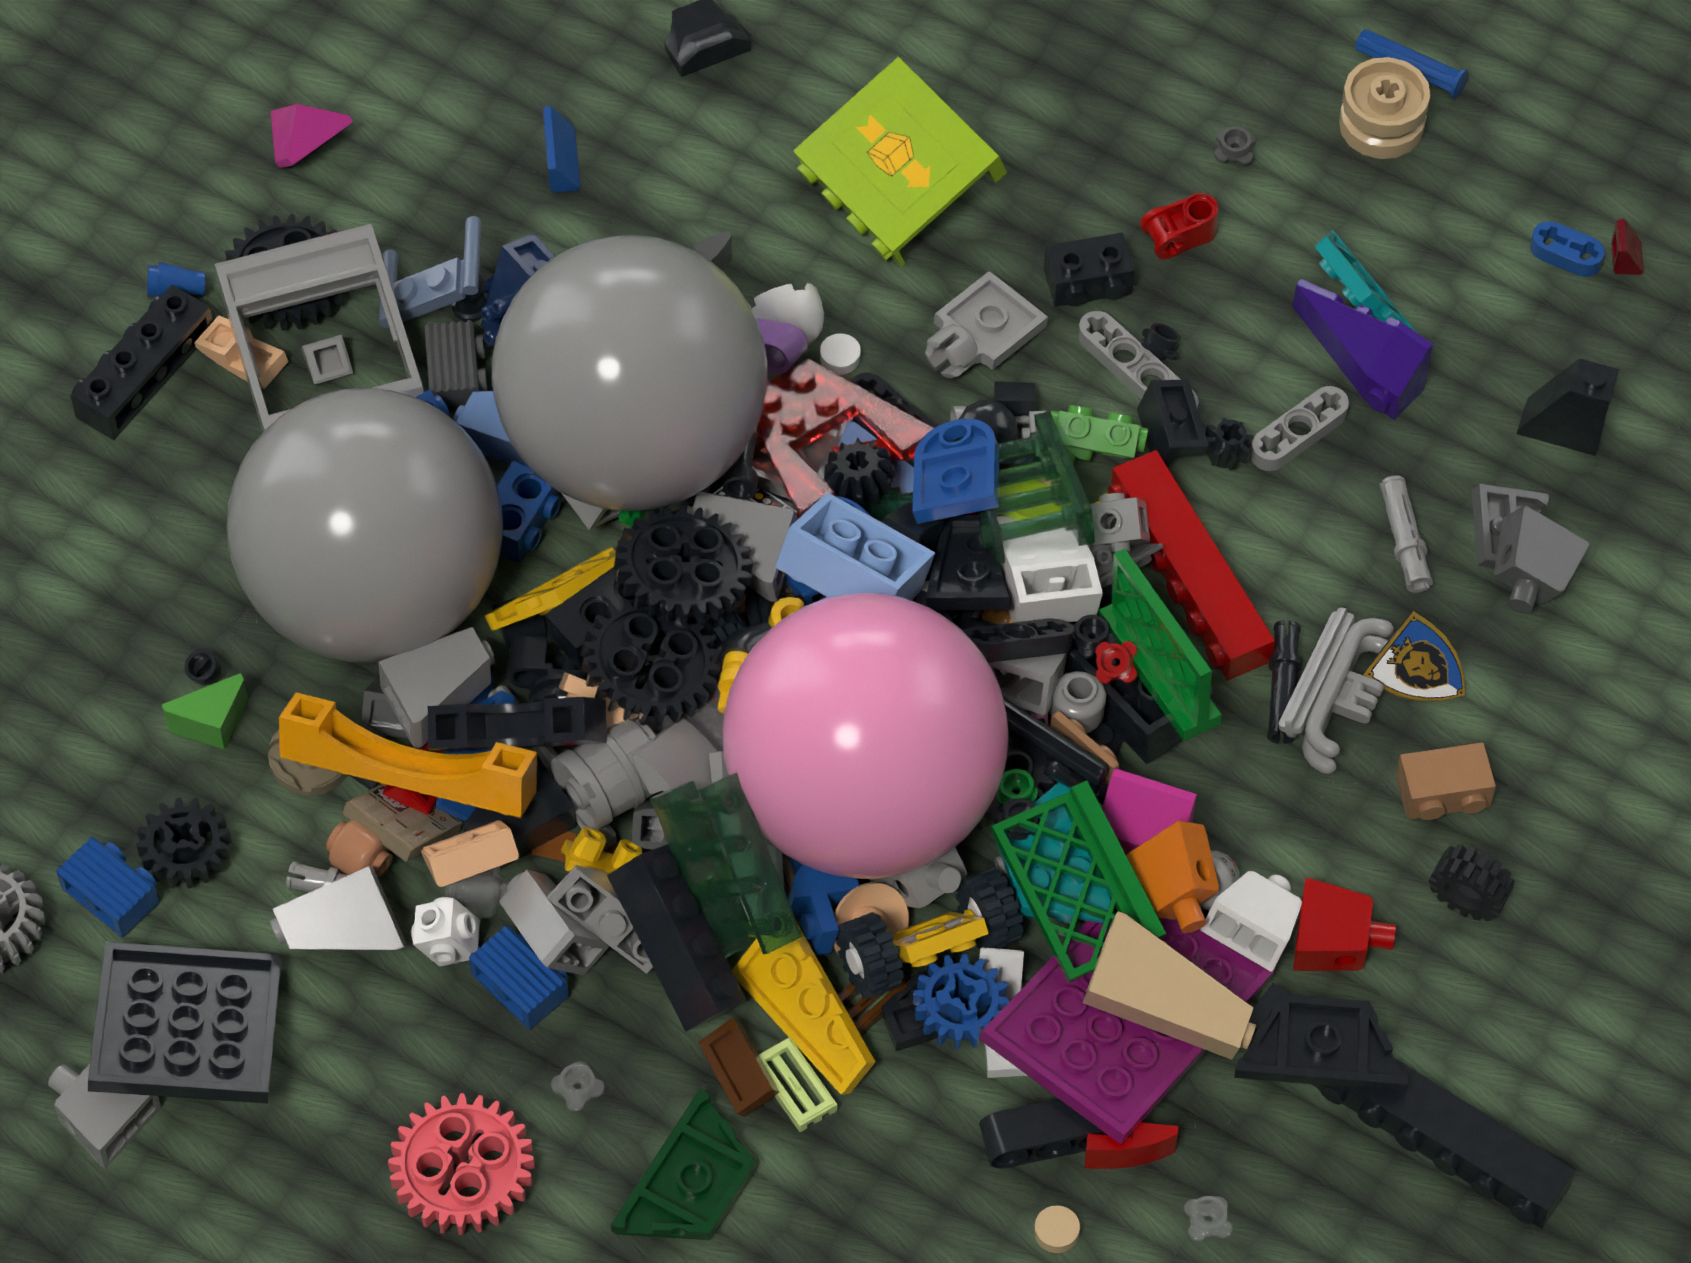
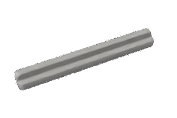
M1340 607L1337 611L1331 613L1279 721V729L1286 732L1288 737H1296L1297 734L1303 732L1345 635L1355 623L1354 614L1348 613L1346 608Z

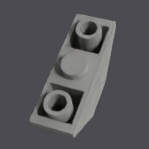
M576 865L547 896L548 900L634 965L648 973L653 966L607 877L608 873Z

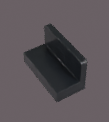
M1189 379L1151 380L1137 408L1142 427L1148 428L1146 442L1149 453L1157 450L1167 468L1173 457L1204 455L1209 445Z

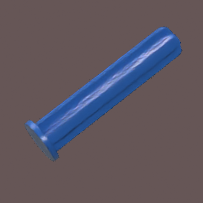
M1364 29L1357 38L1356 49L1373 58L1391 57L1406 61L1419 69L1428 83L1450 92V97L1454 99L1460 95L1465 86L1468 70L1464 68L1461 71L1456 70L1368 29Z

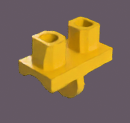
M584 826L574 842L565 840L561 853L566 856V871L570 872L578 865L605 871L610 874L636 856L643 854L642 848L632 843V841L624 839L620 840L614 854L604 852L602 850L606 843L605 835L599 830Z

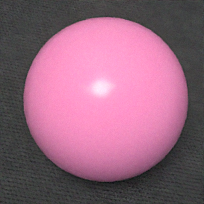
M880 593L845 594L825 598L800 608L772 627L751 649L739 667L729 691L723 719V754L729 780L741 807L755 828L778 850L807 867L839 877L861 879L892 877L926 866L947 854L963 841L983 818L998 790L1007 760V713L1001 689L985 656L973 641L950 620L929 607L902 597Z

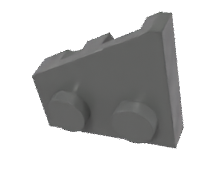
M1480 483L1471 489L1477 566L1495 568L1503 518L1524 505L1540 513L1541 509L1549 501L1548 493Z

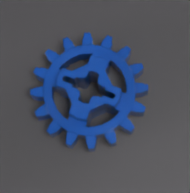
M962 954L960 963H953V960L947 955L944 956L942 968L931 963L928 966V976L920 975L918 977L917 988L919 990H915L913 996V1004L917 1005L915 1008L916 1021L926 1020L923 1028L925 1035L934 1031L938 1032V1044L942 1045L947 1038L954 1039L955 1049H960L962 1040H969L973 1048L978 1047L979 1036L982 1030L1009 1003V999L1005 997L1007 994V983H996L999 975L997 968L988 972L984 971V959L980 958L975 965L969 964L967 954ZM944 983L945 988L943 990L936 991V989ZM990 1005L987 1013L978 1020V1013L985 1012L986 1006Z

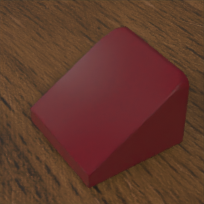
M1618 219L1611 240L1613 272L1623 275H1641L1644 272L1641 241L1625 219Z

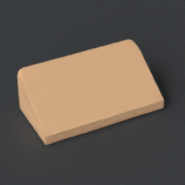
M500 820L423 847L421 850L434 881L439 887H444L519 858L511 829Z

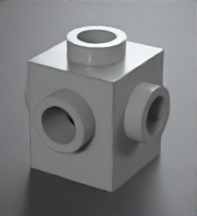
M1113 493L1100 496V503L1088 504L1089 515L1084 516V530L1087 540H1092V545H1106L1111 550L1112 555H1114L1115 552L1124 548L1127 552H1131L1130 545L1151 543L1146 501L1137 497L1125 499L1124 493Z

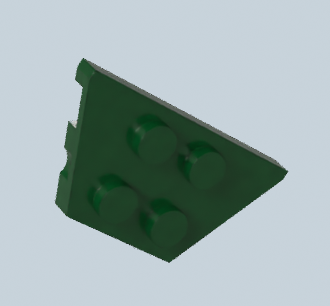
M699 1089L611 1223V1232L617 1235L710 1240L754 1173L756 1161L746 1147L738 1142L734 1130L725 1118H721L711 1104L710 1096L705 1090Z

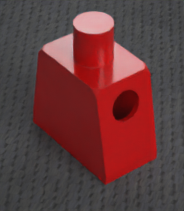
M1305 878L1293 970L1359 971L1364 968L1368 947L1393 950L1396 925L1371 921L1373 899L1370 896L1315 879Z

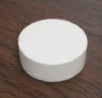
M834 334L827 337L820 347L822 366L828 372L837 375L851 373L860 363V345L855 338L847 334Z

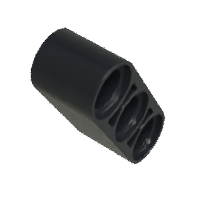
M1060 1099L998 1111L985 1116L979 1122L990 1166L998 1169L1085 1152L1088 1133L1107 1135Z

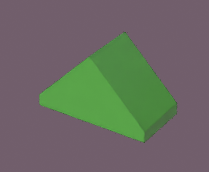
M240 673L162 704L169 732L225 750L248 702L244 679Z

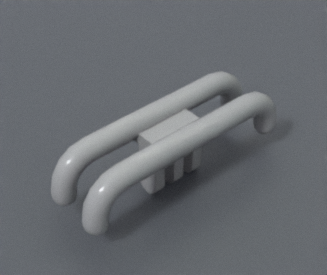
M1367 618L1352 625L1345 635L1306 723V734L1303 739L1302 749L1304 757L1310 766L1321 773L1332 774L1336 770V763L1332 758L1336 757L1340 751L1338 743L1326 738L1324 735L1333 713L1364 724L1370 721L1372 716L1370 710L1375 709L1378 703L1376 697L1381 696L1384 686L1382 683L1352 672L1362 653L1369 651L1379 653L1388 640L1382 637H1389L1394 630L1392 623L1389 621Z

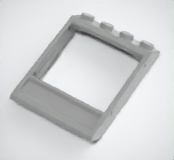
M371 224L214 264L224 305L263 432L289 410L268 414L257 378L260 377L243 318L376 284L394 342H397L408 377L407 379L373 388L392 390L413 397L424 393Z

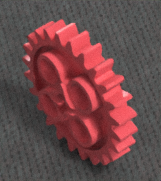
M460 1093L457 1105H451L447 1097L442 1096L440 1109L436 1110L427 1102L424 1104L425 1117L422 1118L414 1113L409 1115L412 1129L399 1126V1138L403 1142H391L392 1154L396 1157L388 1159L389 1170L394 1173L390 1176L392 1189H399L396 1192L399 1204L409 1202L407 1209L410 1217L423 1212L422 1222L424 1227L427 1228L436 1219L439 1220L440 1233H445L450 1223L456 1224L459 1235L464 1234L467 1223H472L476 1231L480 1233L482 1232V1220L488 1218L491 1223L497 1226L499 1225L498 1212L500 1210L509 1215L514 1214L511 1199L522 1202L526 1199L525 1190L521 1186H532L533 1183L532 1174L528 1172L535 1168L534 1156L528 1155L533 1151L531 1139H523L526 1136L524 1124L513 1126L515 1116L512 1110L500 1116V1102L495 1101L486 1109L484 1108L482 1095H478L473 1105L467 1104L464 1093ZM454 1131L464 1134L462 1138L456 1141H449L444 1138L446 1134ZM478 1133H483L473 1144L472 1141ZM489 1151H498L503 1154L500 1158L491 1161L482 1158ZM468 1157H469V1164L465 1162ZM454 1164L458 1165L456 1170H454ZM429 1167H436L441 1170L433 1177H426L420 1174ZM450 1184L451 1187L445 1195H440L439 1193H442ZM466 1187H475L480 1190L471 1197L459 1194Z

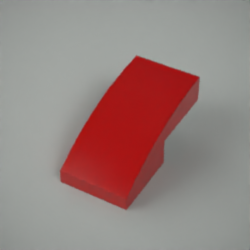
M1141 1122L1132 1132V1138L1127 1137L1122 1144L1115 1141L1109 1135L1088 1133L1084 1168H1127L1163 1159L1175 1153L1178 1126Z

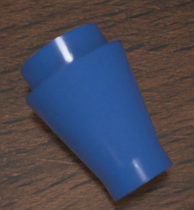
M158 262V265H148L147 297L163 295L171 285L176 286L191 296H204L205 272L193 271L163 262Z

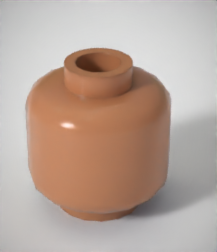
M355 820L340 822L332 831L326 843L330 864L346 875L355 873L368 866H373L377 876L381 877L387 871L393 859V855L382 844L380 838Z

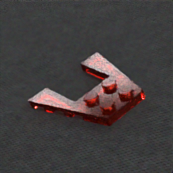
M806 359L769 381L764 408L756 428V435L760 443H763L768 453L769 461L773 469L777 471L783 483V488L789 500H792L797 510L798 518H800L827 492L835 496V491L796 453L797 450L857 415L903 461H906L915 455L918 443L934 428L816 362Z

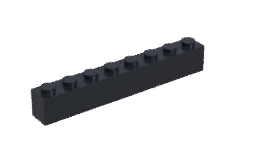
M1275 983L1271 984L1252 1011L1249 1022L1256 1024L1249 1046L1253 1042V1037L1261 1024L1269 1017L1270 1010L1280 994H1291ZM1397 1059L1395 1060L1401 1073L1405 1072L1408 1077L1406 1093L1313 1085L1320 1090V1093L1328 1101L1337 1105L1343 1104L1356 1112L1361 1121L1373 1128L1380 1127L1394 1136L1396 1141L1406 1150L1411 1152L1418 1151L1431 1159L1441 1172L1450 1176L1456 1175L1471 1184L1472 1189L1478 1195L1485 1199H1494L1506 1206L1511 1214L1521 1222L1533 1223L1542 1229L1570 1189L1576 1170Z

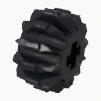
M857 437L854 445L848 446L841 442L839 452H829L828 464L824 465L823 473L830 494L852 500L861 507L868 501L878 505L880 495H890L891 483L894 482L895 469L891 463V457L887 448H879L875 440L863 445Z

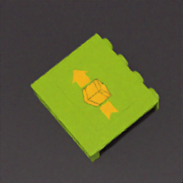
M899 57L793 150L801 164L797 167L800 175L810 185L817 182L824 189L821 195L836 211L842 207L849 214L846 220L860 236L867 232L874 239L871 245L885 261L892 257L901 268L906 263L899 250L985 173L995 183L1007 173L1000 156Z

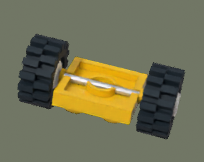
M994 868L961 879L960 885L956 889L958 893L955 894L956 900L960 903V906H957L959 913L950 911L891 933V931L887 932V924L884 920L881 921L880 916L874 914V912L839 924L838 937L836 938V944L840 947L838 954L839 958L844 961L845 965H842L844 972L849 974L848 980L850 984H855V991L861 994L862 998L866 999L897 988L902 984L903 972L900 969L903 967L902 963H911L912 967L924 966L936 961L937 953L948 949L951 952L964 951L974 946L978 949L983 947L1000 949L1022 939L1021 934L1023 933V926L1020 923L1023 922L1022 914L1018 913L1017 908H1020L1018 900L1014 901L1012 887H1007L1008 880L1006 877L1001 876L1000 871L994 870Z

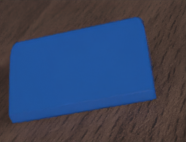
M545 106L543 117L550 190H552V193L580 190L575 128L552 106Z

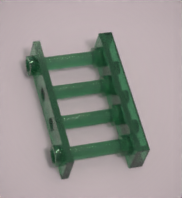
M1050 411L1034 415L1036 431L1031 432L1030 437L998 444L999 461L1034 453L1035 457L1041 456L1039 462L999 470V487L1044 478L1045 481L1051 480L1052 482H1050L1048 487L999 497V507L976 512L981 523L979 525V534L984 550L991 548L997 564L1005 563L1003 541L1065 528L1066 532L1072 530L1078 546L1095 543L1092 508ZM963 437L956 438L955 442L961 440ZM1054 503L1055 506L1062 505L1059 512L999 525L996 515Z
M737 772L698 790L694 781H688L650 798L670 850L725 958L751 946L756 938L762 953L768 954L802 937L754 812L742 790Z

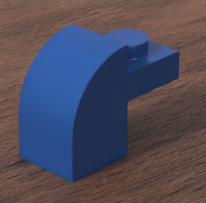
M802 865L794 877L785 908H789L795 920L800 919L801 931L806 940L809 939L814 954H829L839 932L834 912L843 897L859 886L857 878L839 877Z

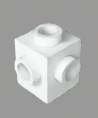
M440 897L431 903L417 905L415 923L411 929L413 945L438 966L468 961L471 953L476 952L478 949L480 919L455 898Z

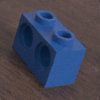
M512 461L497 485L503 515V538L500 555L521 563L528 550L532 552L537 547L541 539L542 527L547 519L553 520L557 515L561 505V497L558 496V490L543 481L530 467ZM529 496L536 497L534 499H524ZM511 527L517 528V529L512 530V531H506V530H504V529H506V528H511Z

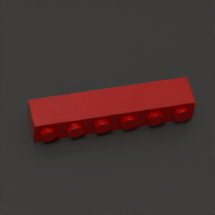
M1157 450L1114 467L1108 493H1124L1125 499L1137 497L1146 501L1151 543L1144 544L1163 545V548L1151 554L1152 561L1149 563L1155 572L1160 571L1165 578L1171 600L1175 604H1181L1186 613V621L1194 636L1200 635L1206 645V654L1211 665L1215 669L1220 668L1226 680L1229 681L1268 664L1269 656L1273 654L1275 640Z

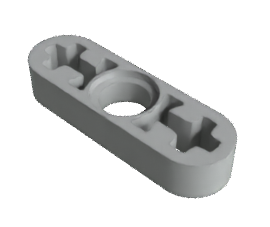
M1334 386L1322 387L1258 432L1253 439L1251 448V460L1254 465L1265 471L1278 470L1341 425L1347 417L1349 406L1347 394ZM1323 403L1327 406L1337 405L1336 411L1329 407L1322 412ZM1294 422H1304L1311 428V431L1306 435H1296L1290 431L1289 425ZM1278 445L1277 454L1272 451L1262 452L1264 446L1270 450Z

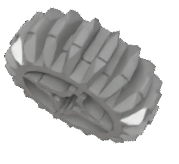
M4 862L0 865V973L2 974L5 969L4 963L8 961L19 966L21 961L20 952L32 955L34 948L31 941H41L42 932L40 927L45 925V915L41 911L44 904L41 896L37 893L35 884L31 880L26 881L24 874L19 869L10 873L9 867ZM19 912L14 924L7 932H4L5 926L13 920L12 915Z

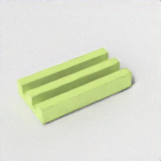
M790 1037L759 1054L780 1092L775 1095V1098L799 1132L807 1129V1124L811 1122L816 1124L821 1121L822 1116L826 1113L831 1115L837 1111V1103ZM786 1052L821 1104L814 1105L780 1054ZM768 1061H771L805 1109V1113L802 1114L767 1064Z

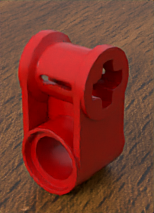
M1192 194L1172 204L1150 210L1142 217L1139 225L1142 231L1149 234L1154 242L1156 256L1159 259H1170L1181 252L1207 244L1215 238L1218 225V204L1208 194Z

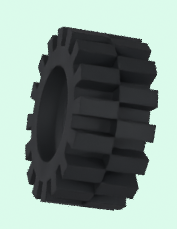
M1457 845L1456 848L1453 846L1448 847L1429 878V884H1432L1430 889L1432 893H1438L1436 898L1440 902L1447 901V907L1452 911L1457 908L1460 910V915L1467 918L1468 914H1471L1473 920L1478 921L1482 917L1485 921H1491L1492 918L1496 919L1499 916L1514 888L1515 882L1514 878H1510L1511 873L1508 869H1501L1502 863L1498 859L1492 861L1489 859L1490 854L1483 852L1482 855L1478 854L1477 848L1471 846L1466 850L1464 845Z

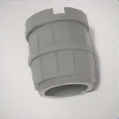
M638 718L634 720L627 719L608 727L606 743L582 744L573 751L568 749L551 760V769L555 781L561 789H567L572 798L571 803L574 806L575 815L586 827L595 830L604 828L613 821L612 818L643 804L647 798L653 795L649 793L631 756L656 735L646 723L644 726L640 725Z

